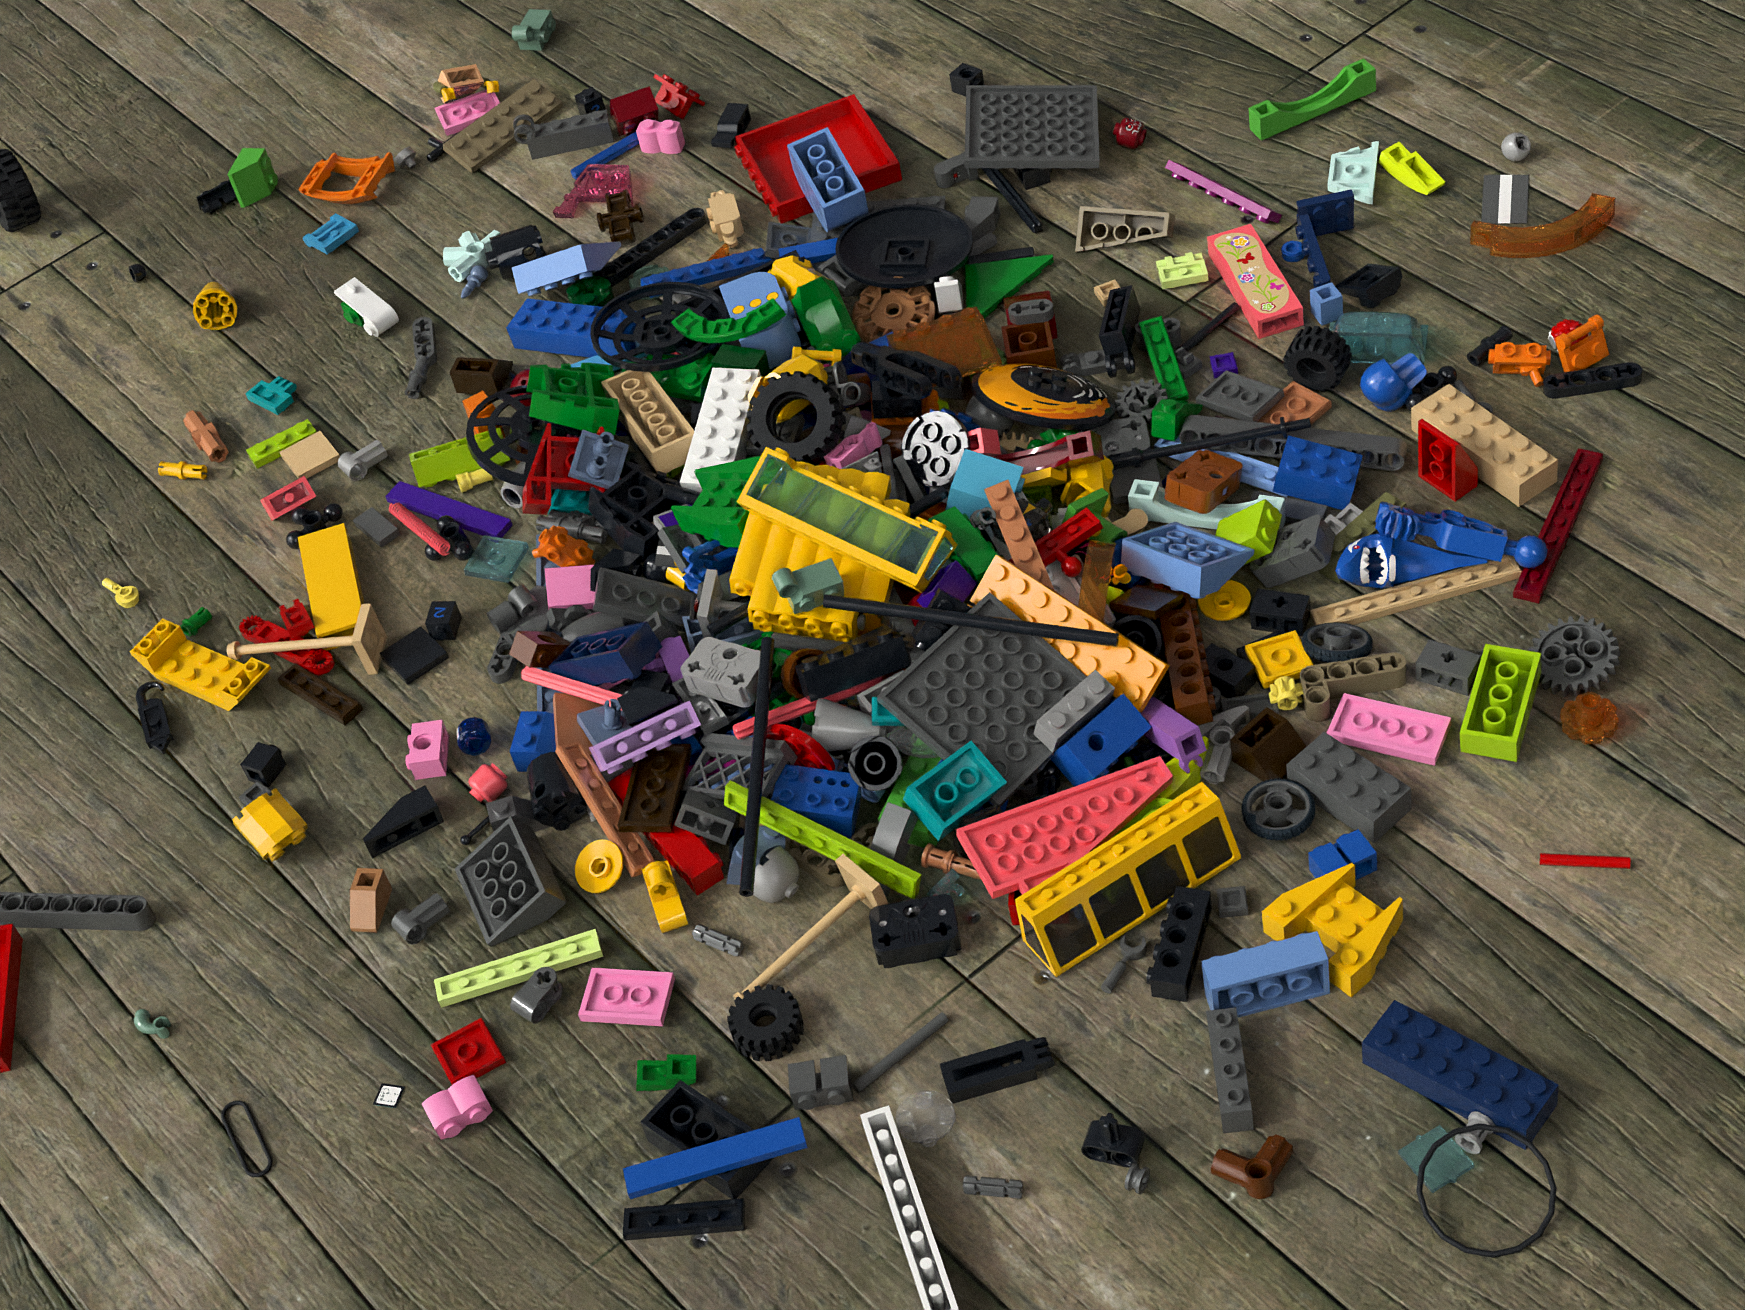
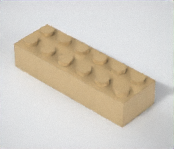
M627 370L601 382L605 397L618 399V419L656 472L668 473L685 464L694 430L650 372Z
M1446 385L1411 408L1412 431L1418 434V421L1423 419L1458 442L1478 467V478L1518 507L1557 482V458L1452 385Z

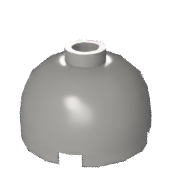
M779 846L766 855L769 860L763 866L759 863L755 869L753 895L763 902H779L785 897L790 899L799 888L797 884L800 875L798 863L791 854Z

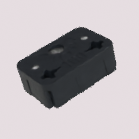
M940 894L880 905L872 908L869 912L878 965H883L884 968L952 957L957 955V951L962 949L957 915L953 899L950 895Z

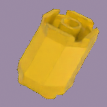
M793 255L775 260L771 271L770 269L768 273L775 276L780 288L785 287L789 300L794 298L797 287L824 276L814 270L810 261L804 259V262L798 260V257Z
M800 355L787 360L765 377L756 378L748 394L749 403L752 396L758 397L760 392L757 389L761 385L764 387L769 385L768 379L773 376L777 379L781 378L780 373L789 372L794 374L795 371H801L806 375L812 374L828 384L827 372L824 370L822 363L808 355ZM798 399L788 403L780 411L776 424L791 419L806 406L813 404L806 399Z
M1104 455V460L1067 468V482L1060 497L1062 504L1066 502L1068 507L1070 503L1103 488L1109 493L1101 516L1103 518L1108 517L1111 510L1109 486L1114 476L1112 461Z
M276 788L271 790L272 796H269L266 792L240 811L244 815L240 820L237 816L232 819L239 832L256 849L264 860L269 858L272 862L285 853L283 849L292 843L295 846L307 837L305 830L308 829L307 823Z

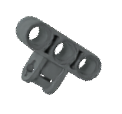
M835 362L833 366L824 368L828 375L827 385L839 396L838 399L842 402L844 409L866 404L870 400V387L865 383L848 382L846 369L842 362ZM856 388L858 389L859 393L857 398H855L854 395ZM808 405L801 410L806 414H817L816 408H813L812 405Z

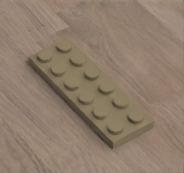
M533 79L445 142L443 150L469 172L473 173L516 142L513 121L518 115H529L533 118L534 124H540L563 107V102ZM524 119L517 122V126L522 124L531 125L528 120ZM518 133L517 135H518L519 138H521V137H523L525 134H519V133Z

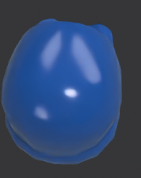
M1408 353L1391 365L1385 359H1382L1364 371L1361 376L1360 387L1364 396L1375 407L1386 412L1395 411L1406 403L1407 397L1413 393L1412 389L1426 376L1427 370L1422 362L1412 353Z

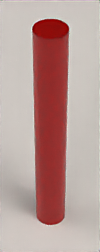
M1540 853V865L1630 869L1631 863L1630 857Z

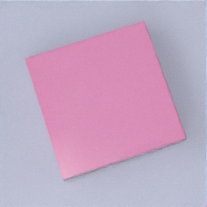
M594 565L544 568L548 610L550 608H568L573 605H582L586 609H593L595 592L590 591L591 568Z

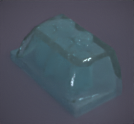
M1348 312L1339 316L1336 322H1330L1329 330L1337 332L1340 338L1343 337L1346 340L1345 344L1350 346V352L1352 353L1351 363H1376L1379 360L1385 359L1389 364H1393L1408 353H1412L1424 365L1428 325H1421L1418 319L1413 316L1391 312Z

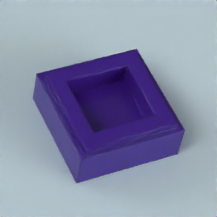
M1233 352L1209 356L1214 379L1218 378L1225 371L1238 374V367Z

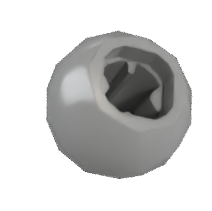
M1520 132L1508 134L1501 145L1502 153L1506 159L1512 162L1524 160L1531 150L1530 140Z

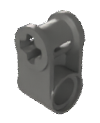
M551 967L537 969L526 984L513 996L510 1004L511 1010L533 1024L542 1021L550 1008L563 994V987L557 981L555 970Z

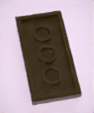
M672 744L659 751L654 747L646 751L648 756L634 762L617 825L619 832H672L693 751L691 744Z

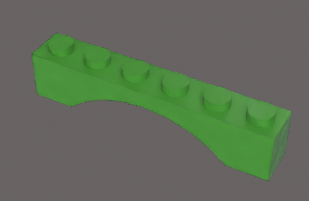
M1363 58L1345 66L1328 85L1307 98L1287 103L1266 100L1249 107L1250 130L1262 141L1375 92L1376 69Z

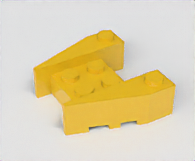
M1353 863L1281 894L1262 911L1263 932L1275 941L1295 937L1304 931L1308 933L1317 931L1321 942L1335 952L1328 960L1329 980L1350 997H1353L1372 979L1376 972V966L1380 959H1383L1391 938L1395 936L1403 921L1402 898H1397L1390 906L1383 910L1354 889L1356 881L1355 865Z

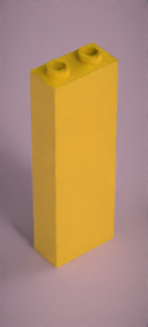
M342 523L298 537L317 638L353 636L361 604H364L351 538L345 524ZM330 647V648H322V649L328 651V650H332V649H335V648H338V647Z

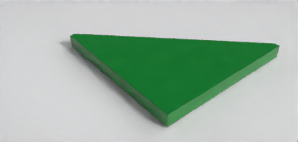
M1053 254L965 265L968 329H972L975 326L974 323L982 317L986 318L997 309V305L1003 301V298L1012 297L1019 291L1020 286L1025 282L1029 283L1041 273L1045 266L1052 265L1054 263Z

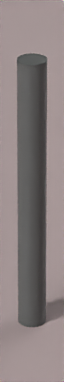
M943 1012L938 1014L852 1083L854 1089L860 1093L949 1022L947 1016Z

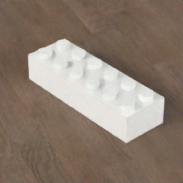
M712 368L681 476L680 484L682 488L702 492L703 489L694 473L695 469L746 459L747 452L745 448L750 437V433L747 430V424L750 423V420L746 417L747 410L753 408L749 403L748 394L756 378L761 377L759 370Z

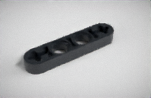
M1628 362L1548 375L1543 381V393L1548 398L1557 399L1634 387L1642 381V367L1637 363ZM1602 376H1607L1611 379L1608 381H1603L1599 378ZM1577 380H1582L1586 383L1583 385H1578L1574 382Z

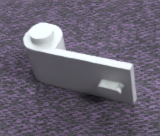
M355 277L334 291L337 297L363 317L365 323L363 327L371 336L378 337L399 322L398 315L394 309Z

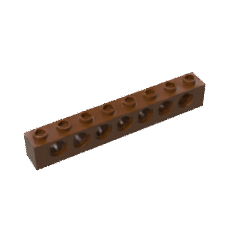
M1154 583V588L1174 591L1170 589V586ZM1175 591L1183 593V602L1160 617L1167 664L1170 665L1168 669L1175 709L1177 713L1195 725L1214 722L1212 710L1217 708L1213 693L1209 694L1213 692L1210 676L1205 677L1210 675L1207 660L1204 659L1207 656L1202 642L1204 641L1200 626H1197L1200 625L1196 600L1186 592Z

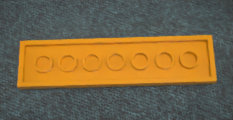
M995 555L970 599L976 605L990 592L1022 621L1119 633L1000 555ZM1119 633L1117 647L1042 637L1084 675L1088 676L1094 670H1097L1115 687L1113 696L1117 698L1124 694L1139 712L1144 711L1170 666L1121 633Z

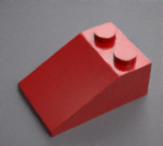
M1420 419L1418 421V476L1456 502L1478 486V467L1458 442L1425 420Z

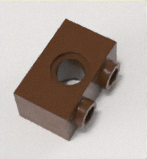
M517 631L509 655L529 668H549L548 666L570 645V642L554 632Z

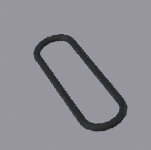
M243 1101L230 1102L222 1110V1122L247 1175L251 1177L263 1176L272 1167L273 1161L248 1105ZM234 1105L244 1107L268 1159V1165L262 1172L253 1173L249 1170L226 1120V1111Z

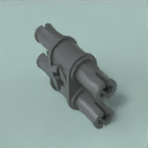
M551 509L548 517L539 515L536 520V524H541L536 525L538 531L549 530L553 525L556 527L561 526L566 528L568 535L576 540H589L604 544L607 541V537L610 536L593 515L579 513L576 510L568 513Z

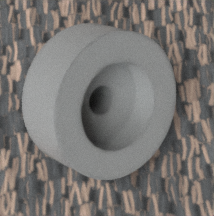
M406 147L397 154L394 160L400 167L407 165L412 169L416 166V162L413 160L416 153L411 147Z

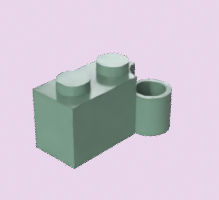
M529 9L521 24L512 27V39L518 41L520 50L542 51L556 28V21L551 10Z
M832 558L795 571H791L789 568H781L772 575L773 583L780 597L787 598L794 614L808 612L813 608L822 606L825 594L844 597L843 580Z

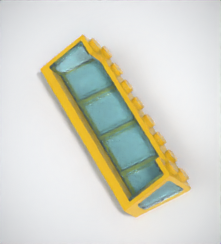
M767 447L765 448L737 500V503L745 510L923 593L958 545L952 538L953 534L946 530L947 526L934 519L930 523L917 516L914 520L907 517L908 513L896 506L893 509L884 506L885 502L877 497L871 496L868 499L862 496V491L853 486H849L848 489L840 486V481L831 476H827L825 479L818 476L819 472L805 465L804 469L797 466V462L789 457L790 454L776 447L775 451Z

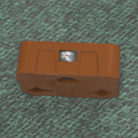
M1198 450L1167 474L1164 498L1168 502L1200 514L1210 513L1239 489L1243 465L1239 461L1215 452Z

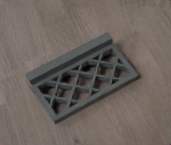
M714 733L706 736L703 735L700 742L705 748L687 776L682 793L686 795L689 788L713 798L724 799L725 785L730 780L737 784L743 782V787L748 789L749 783L747 778L750 775V768L744 770V766L751 763L753 737L739 740L734 735ZM766 739L764 768L771 764L775 765L769 771L764 772L762 796L765 798L768 797L785 765H794L798 758L785 740ZM710 756L716 758L715 761L705 766ZM732 759L736 760V762L731 764L730 766L726 768L724 767V764L731 761ZM717 768L720 769V772L716 773L710 778L708 777L709 773L716 770ZM739 770L740 774L728 780L727 776ZM703 777L704 781L693 787L695 782ZM723 779V784L712 789V785Z

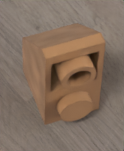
M357 868L350 888V929L353 932H378L392 891L390 882L383 869Z

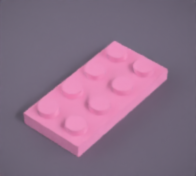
M1344 693L1327 734L1344 745L1435 766L1451 727V717Z

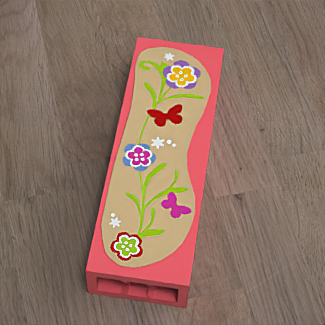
M1251 224L1207 237L1208 255L1258 339L1304 325L1301 303Z

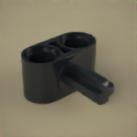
M1108 1113L1107 1116H1101L1099 1120L1090 1122L1081 1152L1091 1160L1130 1168L1133 1163H1138L1146 1136L1137 1128L1118 1124L1114 1114Z

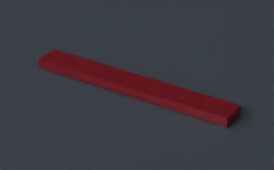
M1578 448L1538 536L1546 543L1548 549L1547 557L1540 566L1523 569L1514 588L1513 598L1540 603L1603 462L1602 453Z

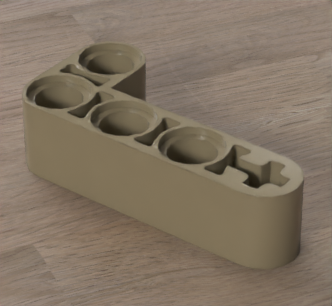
M1386 653L1347 661L1311 665L1303 668L1300 672V683L1303 690L1301 697L1307 718L1314 722H1322L1328 719L1330 716V699L1341 698L1344 693L1360 695L1397 689L1404 686L1406 683V658L1400 653Z

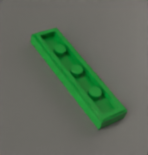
M1162 316L1139 322V328L1157 381L1161 383L1162 389H1166L1168 399H1189V394Z

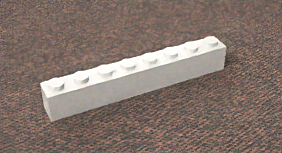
M888 1105L861 1114L860 1117L923 1309L959 1310L890 1107Z

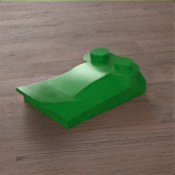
M821 276L797 287L794 298L790 300L810 345L815 350L820 351L840 349L841 357L851 353L852 346L861 342L860 336L854 327L835 281ZM821 360L822 364L830 362L828 360Z
M708 353L693 363L670 370L650 373L669 397L703 403L712 372L711 361L714 356ZM665 354L663 355L662 359H668L678 355ZM648 355L645 360H652L653 355Z

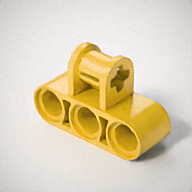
M668 860L655 861L642 868L661 932L665 933L689 925Z

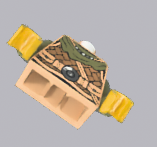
M476 64L444 69L441 71L438 81L433 84L436 95L445 104L472 95L479 87L487 89V93L499 92L498 81H490L482 77Z

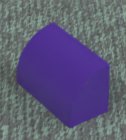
M956 560L938 571L917 599V602L922 607L927 608L938 588L965 601L977 582Z

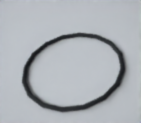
M1481 1123L1453 1129L1431 1145L1419 1165L1416 1189L1424 1218L1442 1240L1464 1253L1492 1258L1520 1252L1542 1236L1554 1215L1557 1191L1549 1162L1530 1140L1506 1127ZM1480 1129L1505 1133L1528 1146L1543 1164L1551 1188L1548 1213L1537 1232L1518 1246L1497 1251L1466 1247L1444 1234L1429 1215L1422 1192L1425 1167L1436 1149L1457 1134Z

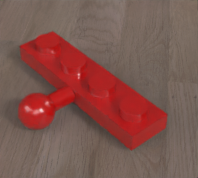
M1087 507L1035 542L1045 567L1058 560L1061 563V570L1065 576L1073 578L1081 573V561L1076 557H1069L1066 553L1103 529L1101 521ZM1012 558L1008 560L1009 562H1011L1012 564H1014V561H1013Z

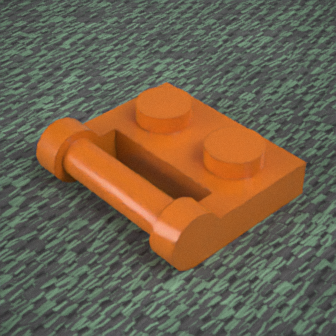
M1596 314L1590 317L1587 323L1568 334L1563 333L1555 338L1564 372L1586 369L1610 355L1603 332L1604 321L1599 315ZM1591 332L1590 336L1571 346L1572 342Z

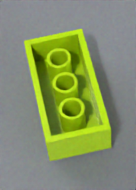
M1485 644L1460 730L1461 752L1517 762L1541 676V653Z

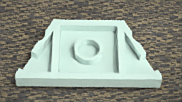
M1379 141L1372 142V147L1360 150L1358 146L1345 152L1332 154L1328 177V191L1336 193L1352 189L1355 200L1373 204Z

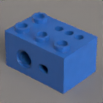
M1121 694L1071 736L1065 744L1060 746L1050 759L1075 787L1107 775L1110 772L1109 769L1119 761L1118 757L1123 752L1126 754L1138 744L1137 740L1152 726L1124 694Z
M786 764L775 783L771 800L850 839L855 832L861 803V787L851 778L850 773Z

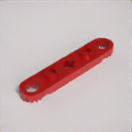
M251 615L250 618L249 616L246 617L247 619H243V622H240L239 625L242 636L254 644L306 640L297 636L291 638L288 630L270 621H265L257 615L255 617ZM257 625V627H255V630L252 629L253 631H251V629H250V630L248 631V629H249L251 626ZM321 648L272 652L316 675L328 673L335 665L331 653ZM326 660V662H324V665L322 663V666H320V664H318L317 666V663L319 661Z

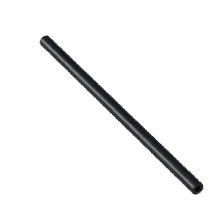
M941 486L911 504L910 518L913 519L948 498L949 494L946 488ZM750 600L707 625L711 636L715 637L747 618Z
M825 594L823 599V607L1112 647H1117L1119 641V633Z
M764 637L761 640L739 894L745 897H750L754 893L775 640L771 637Z

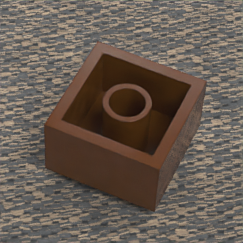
M1049 321L1001 327L1007 364H1036L1057 368Z

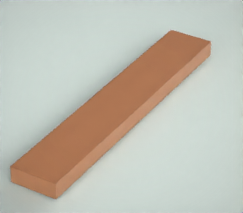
M577 740L557 746L556 754L609 841L616 844L621 850L624 865L631 877L642 875V868L655 862L638 832H619L617 825L622 806L582 741Z

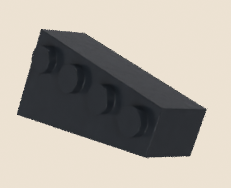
M884 624L816 657L804 659L802 663L795 666L803 696L810 702L818 700V698L827 697L908 667L910 662L902 635Z

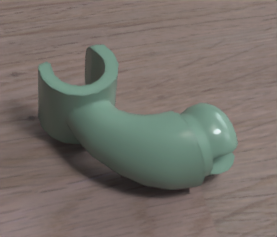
M139 1009L136 1011L133 1020L135 1027L139 1031L146 1034H157L162 1039L169 1037L170 1033L165 1028L171 1027L168 1018L165 1016L158 1017L152 1024L150 1022L151 1015L148 1010Z

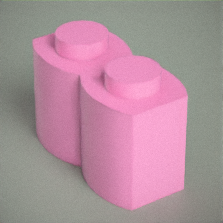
M646 119L639 123L636 130L641 151L644 153L662 152L677 154L682 152L685 145L681 124L677 121L665 120L659 122Z
M474 1075L457 1081L448 1090L440 1091L422 1103L441 1140L455 1137L467 1125L482 1122L493 1111Z

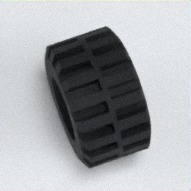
M1307 326L1304 330H1299L1286 351L1283 359L1285 363L1283 365L1288 370V376L1293 377V381L1306 388H1310L1312 391L1326 392L1327 389L1333 390L1335 386L1337 387L1340 384L1351 363V348L1345 344L1346 340L1343 337L1340 338L1337 332H1332L1326 327L1323 329L1320 326H1314L1313 328Z

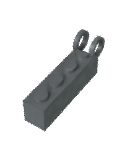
M607 110L575 115L571 118L553 120L543 124H534L533 118L525 114L518 115L513 121L514 138L518 143L528 145L532 160L614 142ZM524 119L528 120L531 125L522 124L517 126V122ZM517 134H526L527 139H521Z

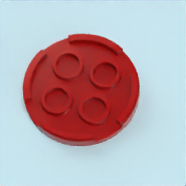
M771 724L767 727V739L785 740L798 756L794 764L795 766L835 771V764L830 754L808 734L785 724Z

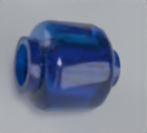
M471 717L463 720L458 725L456 731L457 741L462 752L467 755L476 756L485 753L489 749L491 734L490 727L486 721L481 718Z

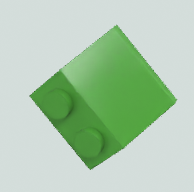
M242 148L227 174L241 207H247L271 195L278 183L277 174L273 170L271 159L268 157L265 148Z

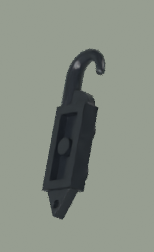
M149 681L141 685L136 692L138 712L149 749L154 748L160 753L165 754L170 741L174 740L165 705L161 699L152 698L147 700L145 695L151 688H159L161 691H164L165 688L158 681Z

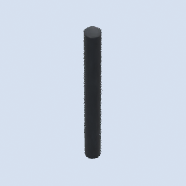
M1233 302L1176 350L1183 347L1187 352L1190 351L1240 310L1239 305Z

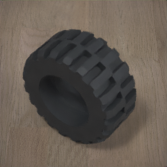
M2 148L0 149V225L5 231L15 232L38 222L42 213L37 196L23 167L11 151Z
M795 371L794 374L789 372L780 373L781 378L778 379L774 376L768 379L769 385L766 387L761 385L757 389L760 394L757 398L752 396L750 404L753 405L752 410H747L746 418L750 420V423L747 424V430L752 435L751 441L753 445L759 449L758 451L761 454L766 447L774 451L777 447L789 453V457L795 461L806 462L815 466L819 465L818 462L820 460L825 461L824 456L838 445V439L844 438L845 431L842 429V425H846V417L842 413L845 409L842 402L838 399L839 396L825 382L812 374L806 375L801 371ZM798 399H806L817 410L815 428L804 440L796 443H787L777 434L776 422L778 415L788 403Z

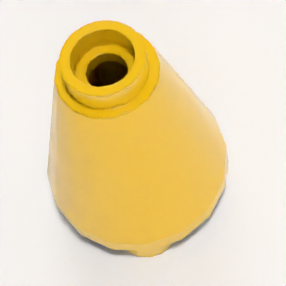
M210 282L204 286L193 302V314L203 329L221 330L234 324L237 316V304L234 297L220 283Z

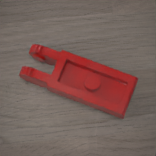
M298 598L293 600L294 606L288 609L284 605L279 606L281 611L279 613L291 638L304 636L311 629L315 628L303 603H300Z

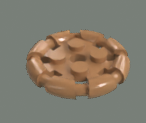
M869 285L859 294L860 299L855 302L852 311L853 324L856 325V331L864 342L869 343L879 338L880 336H877L879 331L883 332L882 336L890 332L899 336L906 332V335L897 338L903 345L910 344L911 346L928 332L927 327L932 325L934 321L935 304L931 301V294L925 286L891 289ZM883 290H890V293H886L884 295H882L881 291ZM890 309H899L895 315L887 314ZM916 318L920 319V320H921L920 323L914 322L915 319H916Z

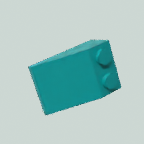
M970 741L909 785L903 800L933 836L940 841L1003 788L1007 781L977 746Z

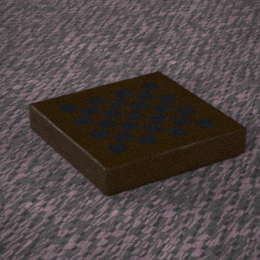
M1136 585L1110 601L1109 608L1115 613L1143 615L1151 620H1156L1183 602V593Z

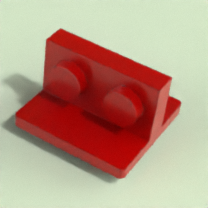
M657 74L654 75L653 78L663 83L655 97L656 103L677 117L684 119L693 101L704 106L705 102L699 99L701 95L692 89L687 91L688 86L679 81L674 84L675 80L666 74L662 77Z

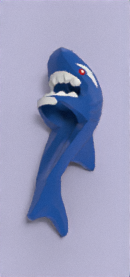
M1379 533L1370 534L1350 543L1340 556L1335 572L1339 579L1352 585L1386 589L1393 587L1394 584L1427 577L1447 570L1488 563V559L1458 552L1442 551L1409 540H1395Z

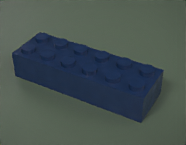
M1396 1000L1391 1003L1362 1042L1363 1064L1468 1119L1471 1112H1480L1488 1116L1495 1126L1506 1127L1531 1142L1558 1103L1559 1085ZM1493 1132L1524 1150L1528 1148L1525 1144L1505 1133Z

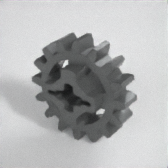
M1142 378L1138 384L1131 381L1130 387L1124 385L1122 387L1124 392L1117 393L1118 399L1115 400L1117 415L1122 419L1140 416L1151 426L1153 408L1162 399H1168L1166 389H1162L1161 383L1154 385L1152 379L1145 383Z

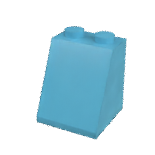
M965 449L950 487L945 511L955 506L961 514L965 513L970 519L974 511L985 507L991 508L984 489L1005 480H1009L1014 495L1016 492L1021 493L1025 478L1021 477L1023 467Z

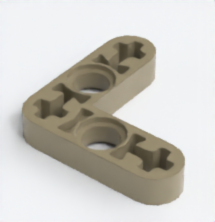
M865 824L850 839L863 846L866 845L870 849L878 824ZM788 837L785 838V850L797 861L801 869L831 887H840L846 884L841 873L837 874L839 869L835 860ZM813 857L823 858L819 864L812 865L808 863Z

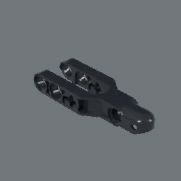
M858 342L851 348L853 364L878 376L880 385L916 400L929 397L933 389L931 383L948 390L958 388L962 384V375L956 366L918 351L896 350L886 345L879 347L868 342Z

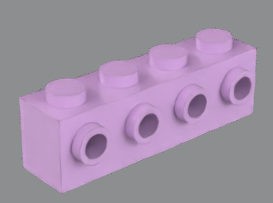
M687 701L589 747L600 772L607 770L608 774H611L623 768L622 762L632 759L634 763L648 756L646 751L654 747L659 751L672 745L670 740L677 736H680L682 740L695 734L694 728L701 724L691 702Z

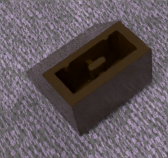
M457 357L449 373L456 393L477 394L484 391L486 395H493L502 390L514 364L513 361Z
M1268 707L1230 739L1232 761L1263 782L1265 780H1273L1274 778H1286V765L1307 747L1291 723Z

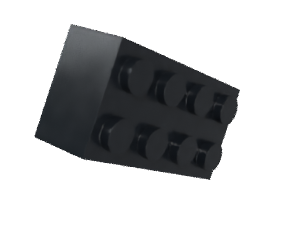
M681 1080L640 1121L647 1140L667 1155L754 1130ZM774 1158L702 1179L729 1198L737 1199Z

